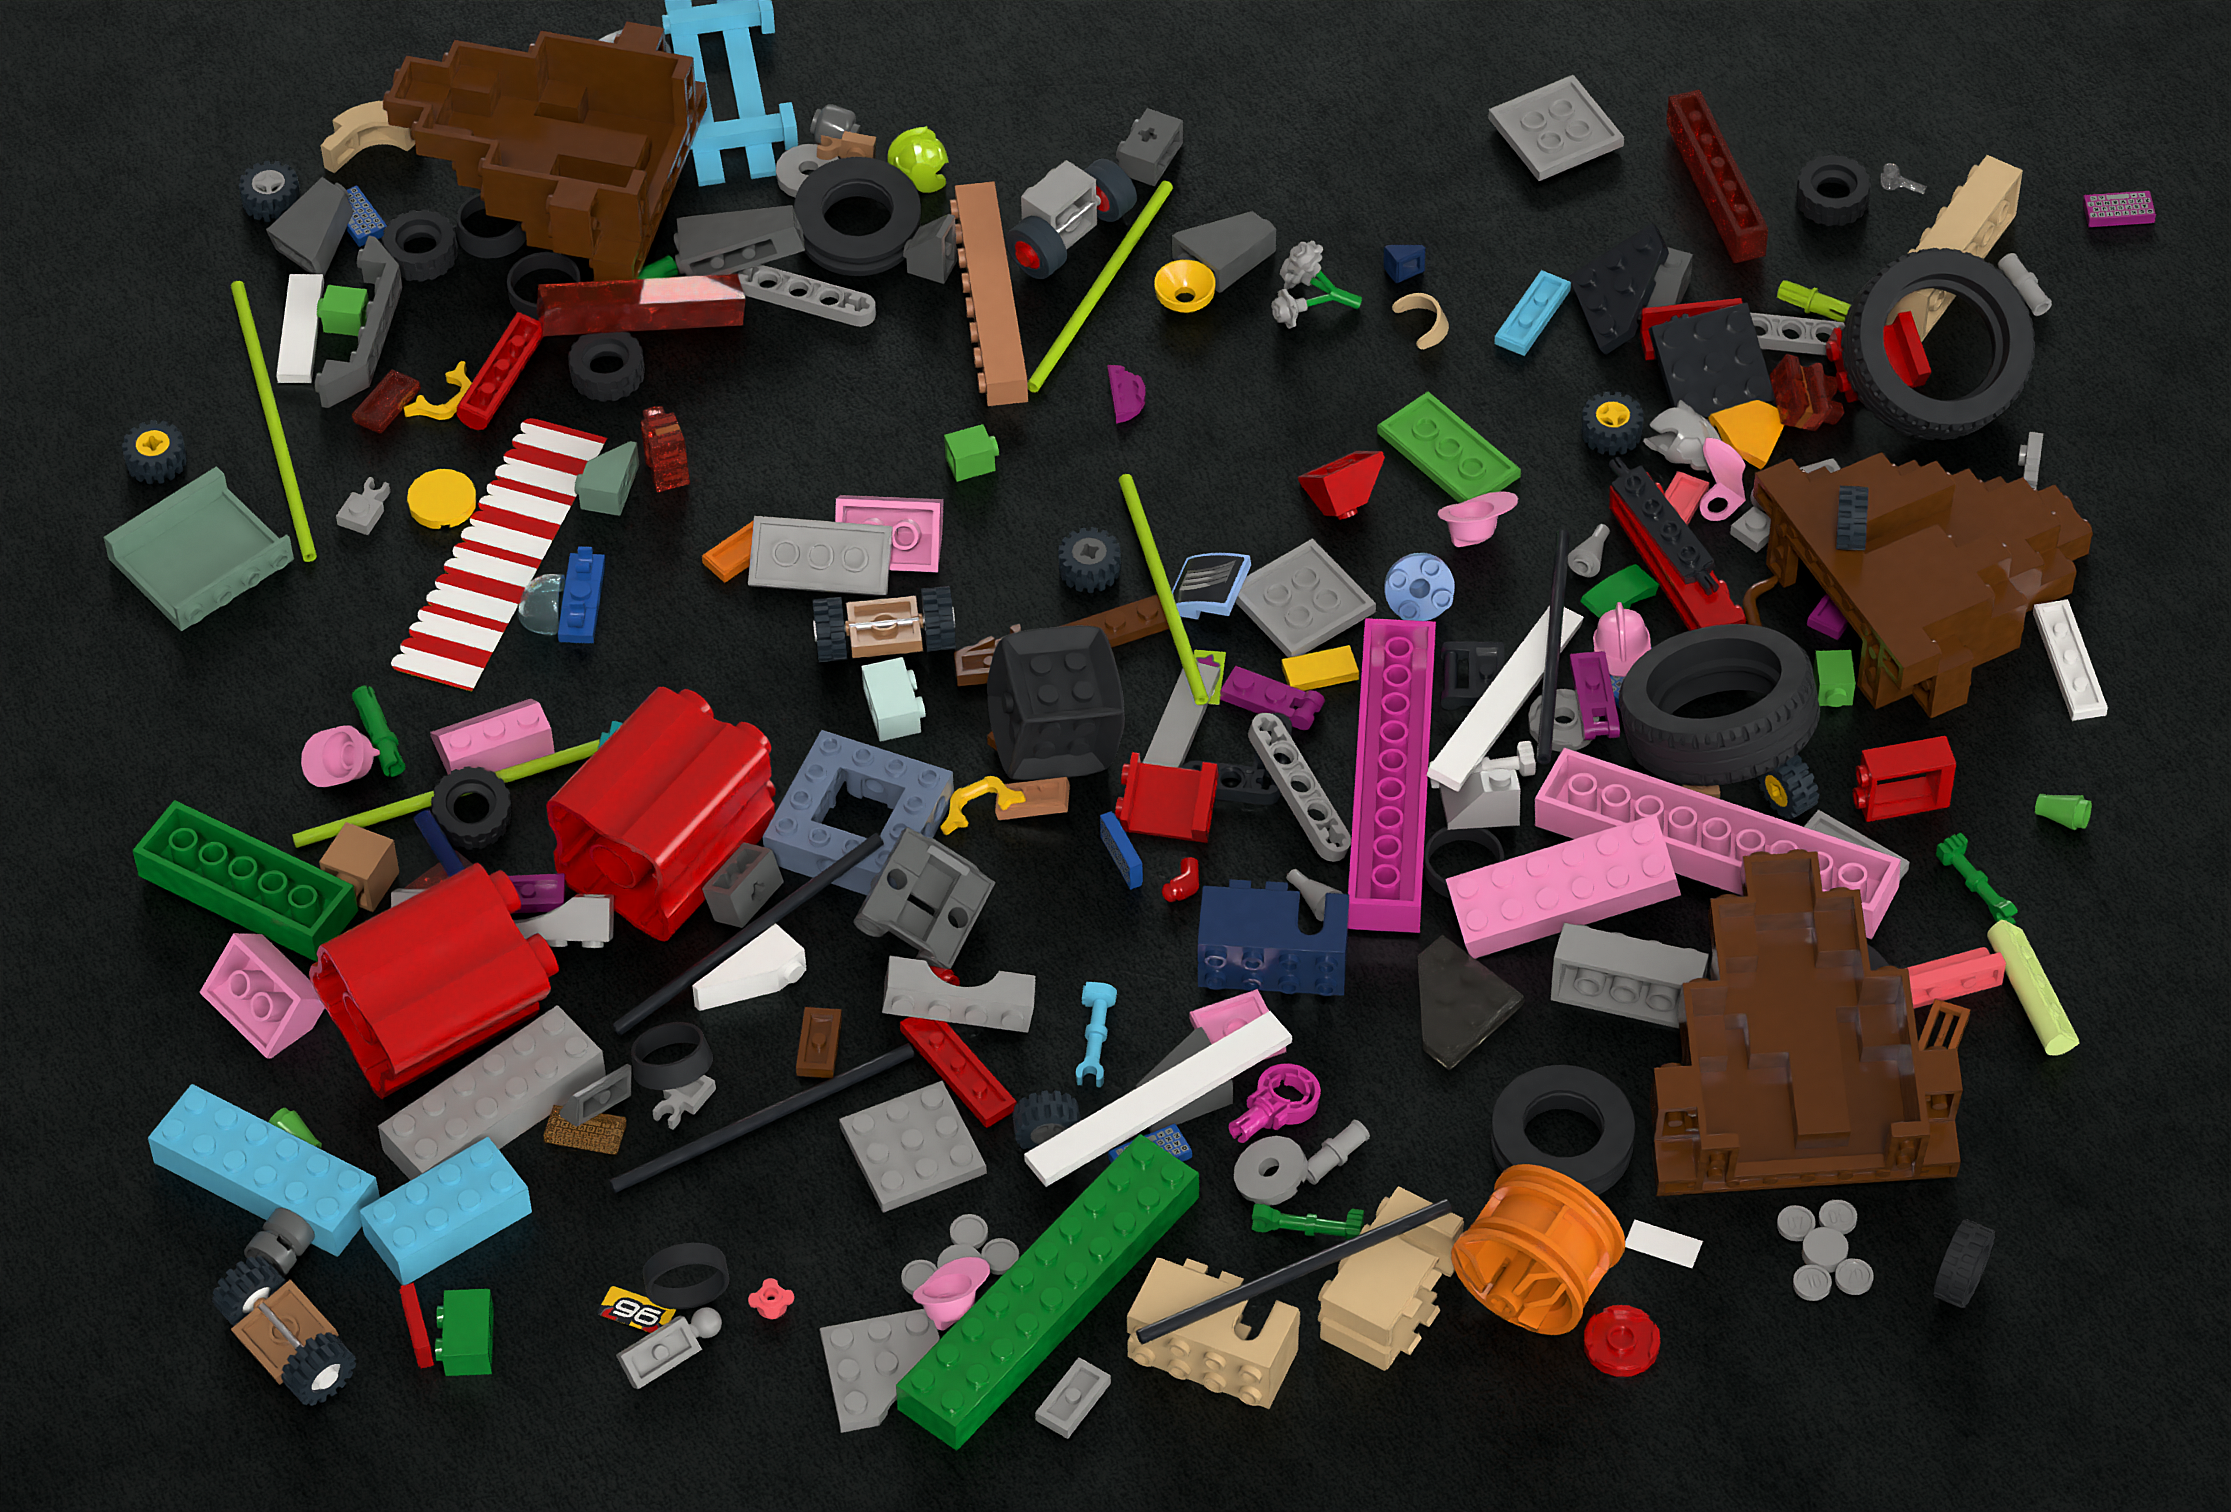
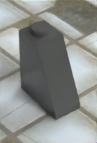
M320 178L266 229L275 249L310 274H323L324 277L353 214L352 207L348 201L350 195L347 190L339 183L333 185L325 178Z
M1253 211L1179 231L1172 235V258L1175 261L1194 260L1206 265L1214 274L1215 290L1219 293L1276 251V228L1269 220L1261 218Z
M1197 1028L1136 1085V1089L1212 1045L1203 1028ZM1229 1079L1149 1126V1131L1153 1133L1174 1123L1177 1125L1233 1104L1232 1080Z

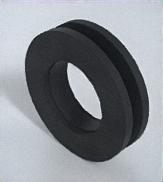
M847 157L820 166L803 181L795 198L794 211L803 228L805 254L819 266L842 275H873L898 265L905 259L903 251L906 242L909 239H913L919 227H921L920 198L913 182L897 167L874 158ZM861 196L872 198L884 204L891 213V219L879 231L858 237L844 235L832 229L825 221L824 215L832 204L841 199Z
M1551 1065L1536 1068L1513 1080L1500 1094L1492 1117V1153L1501 1172L1511 1166L1520 1164L1542 1166L1572 1178L1597 1196L1612 1187L1623 1176L1629 1166L1633 1153L1634 1115L1630 1103L1622 1091L1599 1073L1572 1065ZM1551 1109H1570L1582 1113L1592 1120L1599 1129L1601 1137L1598 1144L1587 1153L1576 1157L1558 1158L1542 1153L1534 1147L1525 1135V1128L1527 1123L1537 1114Z

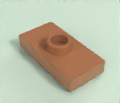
M1067 777L1004 784L1011 790L1022 791L1026 798L1025 802L1011 804L1006 810H1001L998 804V793L996 797L995 813L998 820L1068 812L1070 784Z

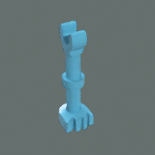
M1087 981L1086 986L1083 987L1082 1004L1093 1008L1090 1024L1086 1026L1085 1038L1088 1040L1084 1061L1076 1068L1077 1085H1082L1083 1077L1088 1073L1096 1075L1097 1087H1101L1104 1083V1070L1100 1065L1102 1042L1106 1040L1108 1029L1105 1027L1107 1008L1115 1005L1117 990L1106 983Z

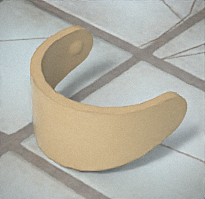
M1413 293L1400 298L1393 304L1392 309L1395 313H1401L1413 308L1428 309L1437 313V319L1432 329L1418 339L1416 344L1419 349L1434 346L1447 335L1449 329L1447 318L1439 303L1432 296L1424 293Z

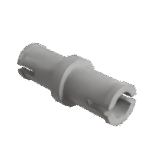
M2015 253L2004 256L1999 261L1998 268L2019 290V295L2023 297L2035 316H2039L2047 312L2052 306V301L2038 286V279L2034 273H2029Z
M1353 1120L1334 1139L1328 1138L1322 1143V1149L1308 1160L1306 1180L1315 1185L1336 1165L1342 1166L1347 1162V1156L1369 1139L1370 1134L1365 1126L1358 1120Z

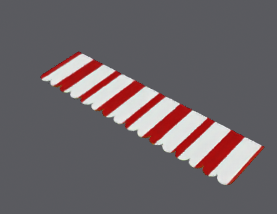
M533 418L526 419L521 423V430L525 434L515 436L512 444L516 449H511L504 454V461L507 464L499 466L495 472L496 477L500 480H493L487 485V492L490 495L482 497L478 503L479 508L483 511H477L470 516V523L473 526L467 527L461 534L465 542L458 543L453 548V555L457 558L446 561L444 570L448 574L440 575L435 581L436 587L440 590H433L427 595V602L431 606H424L418 611V618L422 622H416L410 626L409 634L413 638L405 639L400 645V649L404 654H399L392 659L391 665L395 670L473 691L577 496L574 491L577 475L583 474L587 461L599 455L607 438Z

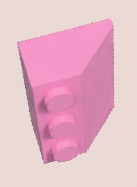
M840 495L836 498L835 522L893 527L890 570L938 572L943 529V499Z
M528 699L430 732L448 775L455 769L460 770L471 766V768L482 767L486 771L490 772L491 770L495 772L555 753L551 727L540 703L533 699Z
M233 933L199 992L266 1058L274 1057L312 1030L325 1008L312 982L262 934Z

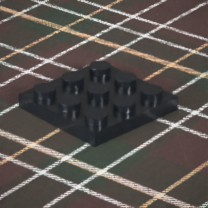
M1747 302L1651 326L1648 329L1671 408H1677V403L1679 400H1682L1688 406H1691L1696 413L1708 419L1713 413L1755 400L1771 403L1776 400Z

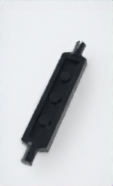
M1620 457L1615 458L1616 463L1612 459L1608 467L1618 477L1611 483L1613 491L1685 584L1698 581L1707 595H1711L1712 590L1715 593L1719 585L1710 575V572L1715 568L1711 555L1641 465L1629 470Z

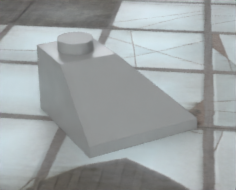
M1494 769L1492 771L1473 773L1458 792L1439 783L1448 830L1520 825V786L1516 769Z

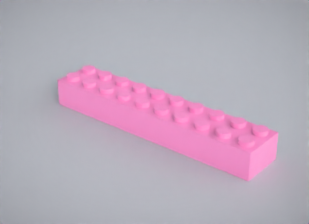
M1563 748L1535 797V826L1573 839L1656 814L1675 873L1742 896L1740 871L1743 856H1749L1759 851L1770 854L1787 853L1794 849H1804L1807 852L1818 851L1822 891H1829L1836 887H1847L1850 890L1860 889L1866 937L1870 939L1873 938L1899 888L1901 863L1899 858L1567 748Z

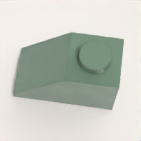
M627 442L587 461L583 474L577 475L574 488L575 494L579 495L581 509L621 515L639 467L637 442Z

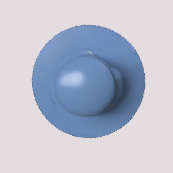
M1413 553L1404 556L1392 565L1386 575L1384 583L1386 600L1390 608L1403 620H1431L1448 609L1453 602L1455 584L1452 573L1448 566L1434 555Z

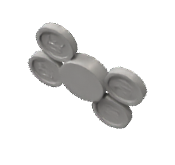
M1831 1200L1826 1202L1819 1211V1224L1821 1226L1819 1228H1815V1217L1812 1212L1802 1206L1786 1207L1778 1215L1777 1228L1779 1233L1788 1240L1803 1241L1802 1258L1806 1265L1795 1272L1793 1288L1805 1300L1817 1301L1829 1294L1832 1284L1829 1274L1831 1272H1835L1836 1285L1847 1294H1863L1872 1286L1874 1277L1872 1268L1860 1259H1847L1848 1242L1844 1235L1854 1229L1857 1213L1855 1208L1846 1201Z
M967 1214L953 1221L950 1227V1237L954 1245L946 1248L940 1254L937 1266L939 1269L944 1264L956 1259L978 1257L987 1261L990 1265V1273L1003 1275L1019 1259V1250L1012 1241L998 1238L989 1241L983 1247L980 1254L976 1249L985 1244L988 1238V1227L981 1217ZM927 1260L910 1262L904 1267L901 1275L904 1289L913 1295V1292L938 1270L937 1267Z

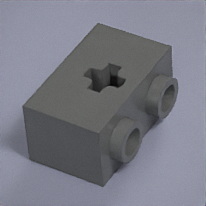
M1147 108L1142 117L1134 121L1126 141H1121L1117 148L1116 159L1119 160V167L1124 170L1129 178L1155 186L1183 144V120Z
M743 842L705 884L702 890L714 921L743 928L781 886L784 880L772 849Z

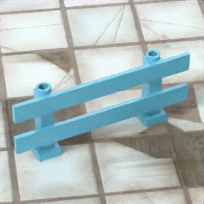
M664 0L667 15H662L665 34H671L674 54L694 58L695 81L706 82L697 34L723 31L739 119L714 122L706 83L707 108L690 148L693 151L699 186L725 183L719 150L745 146L751 179L776 176V165L771 143L784 141L785 150L798 146L797 125L792 102L779 104L780 113L765 114L748 28L761 25L762 34L775 33L772 1L717 0V4L692 7L691 0Z

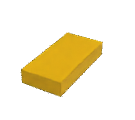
M1350 645L1282 659V670L1287 684L1302 691L1359 680V670Z

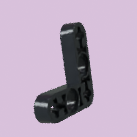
M1271 713L1281 720L1292 738V722L1289 717L1281 713ZM1256 750L1253 767L1215 763L1219 773L1215 799L1270 805L1276 803L1281 798V791ZM1276 753L1281 758L1278 762L1286 765L1288 763V756ZM1190 761L1181 768L1201 771L1202 764L1206 761ZM1265 776L1271 777L1269 790L1262 789ZM1226 778H1236L1240 781V784L1237 787L1228 788L1222 785L1221 782Z

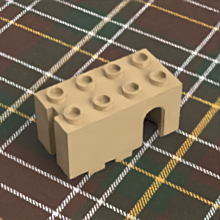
M1398 1186L1390 1198L1385 1197L1381 1201L1376 1212V1219L1371 1226L1366 1224L1359 1235L1433 1203ZM1449 1213L1342 1259L1338 1266V1274L1334 1280H1327L1319 1293L1318 1300L1321 1301V1310L1318 1316V1321L1321 1322L1320 1338L1384 1371L1390 1367L1400 1351L1411 1355L1422 1339L1419 1333H1414L1418 1324L1422 1323L1430 1327L1440 1312L1438 1305L1432 1304L1437 1298V1293L1431 1290L1442 1274L1451 1277L1455 1271L1452 1264L1451 1251L1455 1241L1463 1233V1218Z
M1157 1258L1127 1315V1333L1131 1334L1128 1339V1357L1142 1366H1154L1169 1372L1175 1378L1189 1379L1204 1385L1213 1392H1224L1238 1397L1248 1405H1259L1269 1409L1298 1351L1299 1309L1276 1300L1258 1337L1253 1340H1247L1251 1327L1240 1323L1243 1318L1242 1312L1248 1302L1246 1300L1142 1345L1137 1338L1136 1330L1239 1287L1243 1284L1244 1280L1241 1277L1222 1271L1219 1279L1205 1274L1208 1270L1207 1265L1188 1258L1183 1266Z

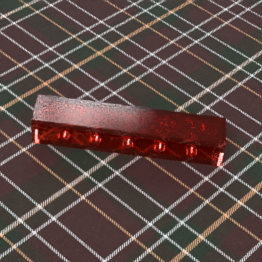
M1700 89L1669 96L1666 124L1733 262L1738 263L1766 256L1768 227Z
M738 274L538 285L537 314L543 336L743 325L745 296Z

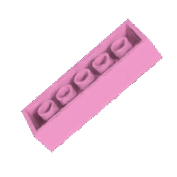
M1656 814L1446 879L1470 959L1562 931L1564 923L1585 925L1681 895Z

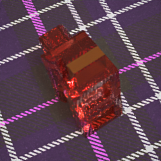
M1786 354L1770 374L1781 424L1816 431L1823 422L1835 425L1843 416L1844 409L1842 403L1831 400L1837 392L1836 377L1824 375L1822 363H1815L1809 367H1804L1800 365L1797 356Z
M663 406L645 409L643 411L644 420L640 421L646 464L652 469L653 483L656 491L661 492L690 484L685 440L674 412L665 414Z

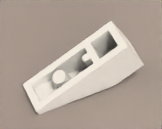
M775 923L692 985L695 1007L701 1011L780 991L789 983L798 981L806 971L804 948Z

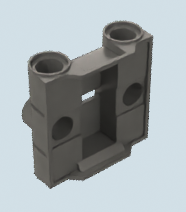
M907 827L901 831L881 871L872 879L871 889L854 919V924L862 932L873 937H882L883 934L889 931L919 950L915 958L916 960L926 961L930 966L951 969L996 882L980 872L976 865L933 838L924 837L922 834ZM887 876L895 880L897 890L888 884ZM911 894L934 908V915H930L908 901V896ZM948 915L956 919L958 928L950 924Z

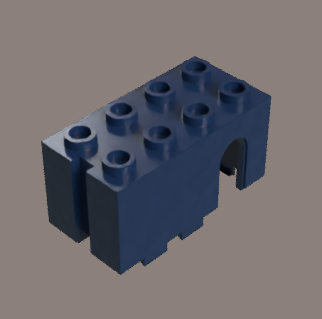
M1229 879V887L1203 886L1198 934V987H1208L1214 990L1227 988L1253 991L1258 989V991H1278L1286 994L1312 993L1322 996L1344 995L1350 895L1326 893L1323 928L1315 935H1307L1298 928L1300 891H1287L1288 883L1266 881L1265 889H1252L1251 881Z

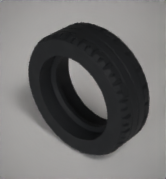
M1922 249L1917 253L1911 252L1889 263L1869 280L1856 295L1845 317L1844 324L1846 327L1842 330L1844 369L1848 372V381L1851 383L1853 391L1858 394L1860 402L1865 405L1864 407L1868 411L1873 413L1875 418L1881 420L1886 426H1891L1897 432L1907 436L1913 435L1918 439H1955L1984 427L2002 414L2018 398L2024 389V384L2028 381L2033 367L2031 362L2035 356V341L2033 340L2035 332L2032 318L2029 317V309L2025 305L2023 297L2019 295V290L2008 277L2003 275L2002 271L1998 268L1996 269L1990 262L1987 263L1979 256H1974L1968 252L1963 253L1957 249ZM1934 288L1960 297L1978 313L1987 328L1992 345V364L1984 381L1974 391L1964 397L1947 401L1926 397L1905 384L1889 362L1883 339L1885 321L1895 304L1914 291Z
M1725 624L1708 626L1669 638L1647 651L1632 665L1619 691L1620 711L1628 747L1633 757L1640 765L1654 775L1671 782L1686 785L1713 786L1731 784L1755 778L1772 771L1789 761L1802 750L1813 735L1820 718V707L1812 665L1806 652L1784 634L1756 625ZM1750 690L1768 694L1751 707L1726 716L1690 719L1670 715L1682 705L1696 698L1716 692Z

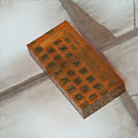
M553 1105L544 1132L546 1143L617 1155L627 1125L626 1117L600 1113L576 1127L559 1115L560 1110L564 1106Z

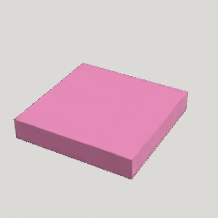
M1258 989L1191 1011L1190 1021L1194 1029L1202 1027L1211 1044H1214L1269 1012ZM1286 1047L1282 1048L1281 1050L1275 1052L1274 1054L1270 1055L1265 1059L1285 1053Z

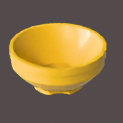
M1177 260L1163 266L1156 274V296L1161 304L1173 311L1184 313L1197 311L1205 307L1213 299L1215 293L1214 274L1210 268L1198 261ZM1181 293H1190L1195 298L1190 302H1180L1176 299V296Z

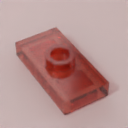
M391 370L352 413L354 422L381 434L421 389L419 381Z

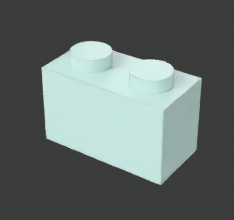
M903 657L861 666L863 689L879 741L921 733L920 718L926 716L922 697H915L914 691L917 690L913 670L906 669Z

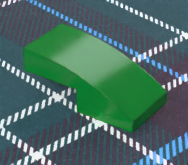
M1634 564L1597 584L1582 596L1580 602L1600 619L1604 613L1614 610L1617 602H1621L1624 609H1630L1632 603L1654 596L1660 584L1637 564Z

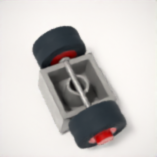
M1108 159L1096 160L1085 170H1081L1068 160L1064 161L1057 168L1051 169L1045 178L1035 186L1029 187L1021 196L1022 221L1014 226L1006 236L1007 248L1013 260L1025 273L1033 278L1044 279L1050 276L1065 263L1067 249L1097 225V217L1106 222H1114L1133 208L1137 201V194L1131 179L1121 167Z

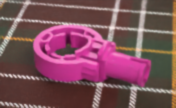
M1278 1064L1265 1070L1258 1080L1257 1090L1248 1096L1247 1107L1249 1110L1229 1124V1131L1232 1137L1235 1139L1242 1133L1243 1135L1238 1138V1142L1244 1143L1263 1127L1270 1129L1273 1124V1129L1278 1130L1285 1124H1299L1310 1119L1318 1108L1321 1089L1317 1078L1307 1069L1294 1064ZM1281 1080H1284V1085L1295 1087L1304 1097L1299 1102H1290V1099L1278 1096L1273 1089L1279 1087ZM1311 1094L1312 1100L1308 1103L1309 1095Z

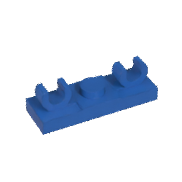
M578 546V554L570 553L558 629L559 642L594 643L605 569V555L593 554L592 547Z

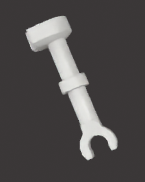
M1519 742L1517 756L1492 760L1489 757H1483L1472 774L1480 771H1492L1494 769L1519 770L1523 777L1535 775L1536 762L1531 742ZM1430 778L1431 787L1439 788L1440 782Z

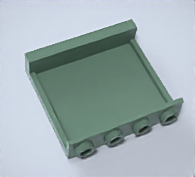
M217 466L104 536L109 560L180 631L200 622L209 613L220 606L228 604L233 598L247 589L256 586L261 580L275 571L283 569L289 562L294 560L290 537L285 535L279 539L227 488L225 475Z

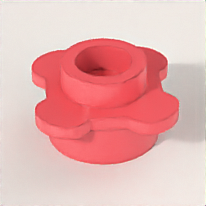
M770 1278L763 1281V1287L760 1290L749 1295L748 1301L751 1307L757 1308L761 1316L768 1319H776L785 1313L787 1305L793 1303L794 1294L791 1290H784L778 1285L777 1280ZM769 1297L775 1298L774 1300H768Z

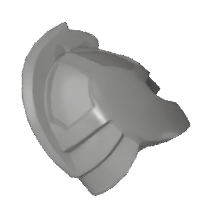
M1679 400L1677 408L1665 410L1651 422L1650 427L1661 434L1645 438L1643 442L1650 449L1663 454L1665 459L1671 463L1691 464V468L1706 470L1709 473L1711 470L1703 453L1706 438H1713L1721 441L1715 428L1704 417L1696 413L1691 406Z

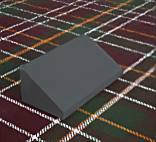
M626 1064L572 1095L560 1110L559 1115L577 1127L630 1097L631 1066Z

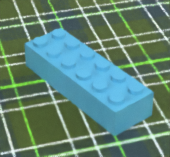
M193 1084L190 1085L148 1137L154 1163L265 1220H268L276 1208H285L296 1213L314 1231L315 1238L311 1244L337 1257L362 1227L359 1210L380 1199L376 1177Z

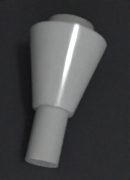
M1598 525L1591 537L1569 553L1568 564L1575 573L1585 577H1592L1600 571L1604 541L1610 533L1606 525Z
M1297 869L1291 870L1287 875V880L1300 890L1301 895L1319 921H1324L1326 893L1343 894L1337 889L1312 879L1309 880Z

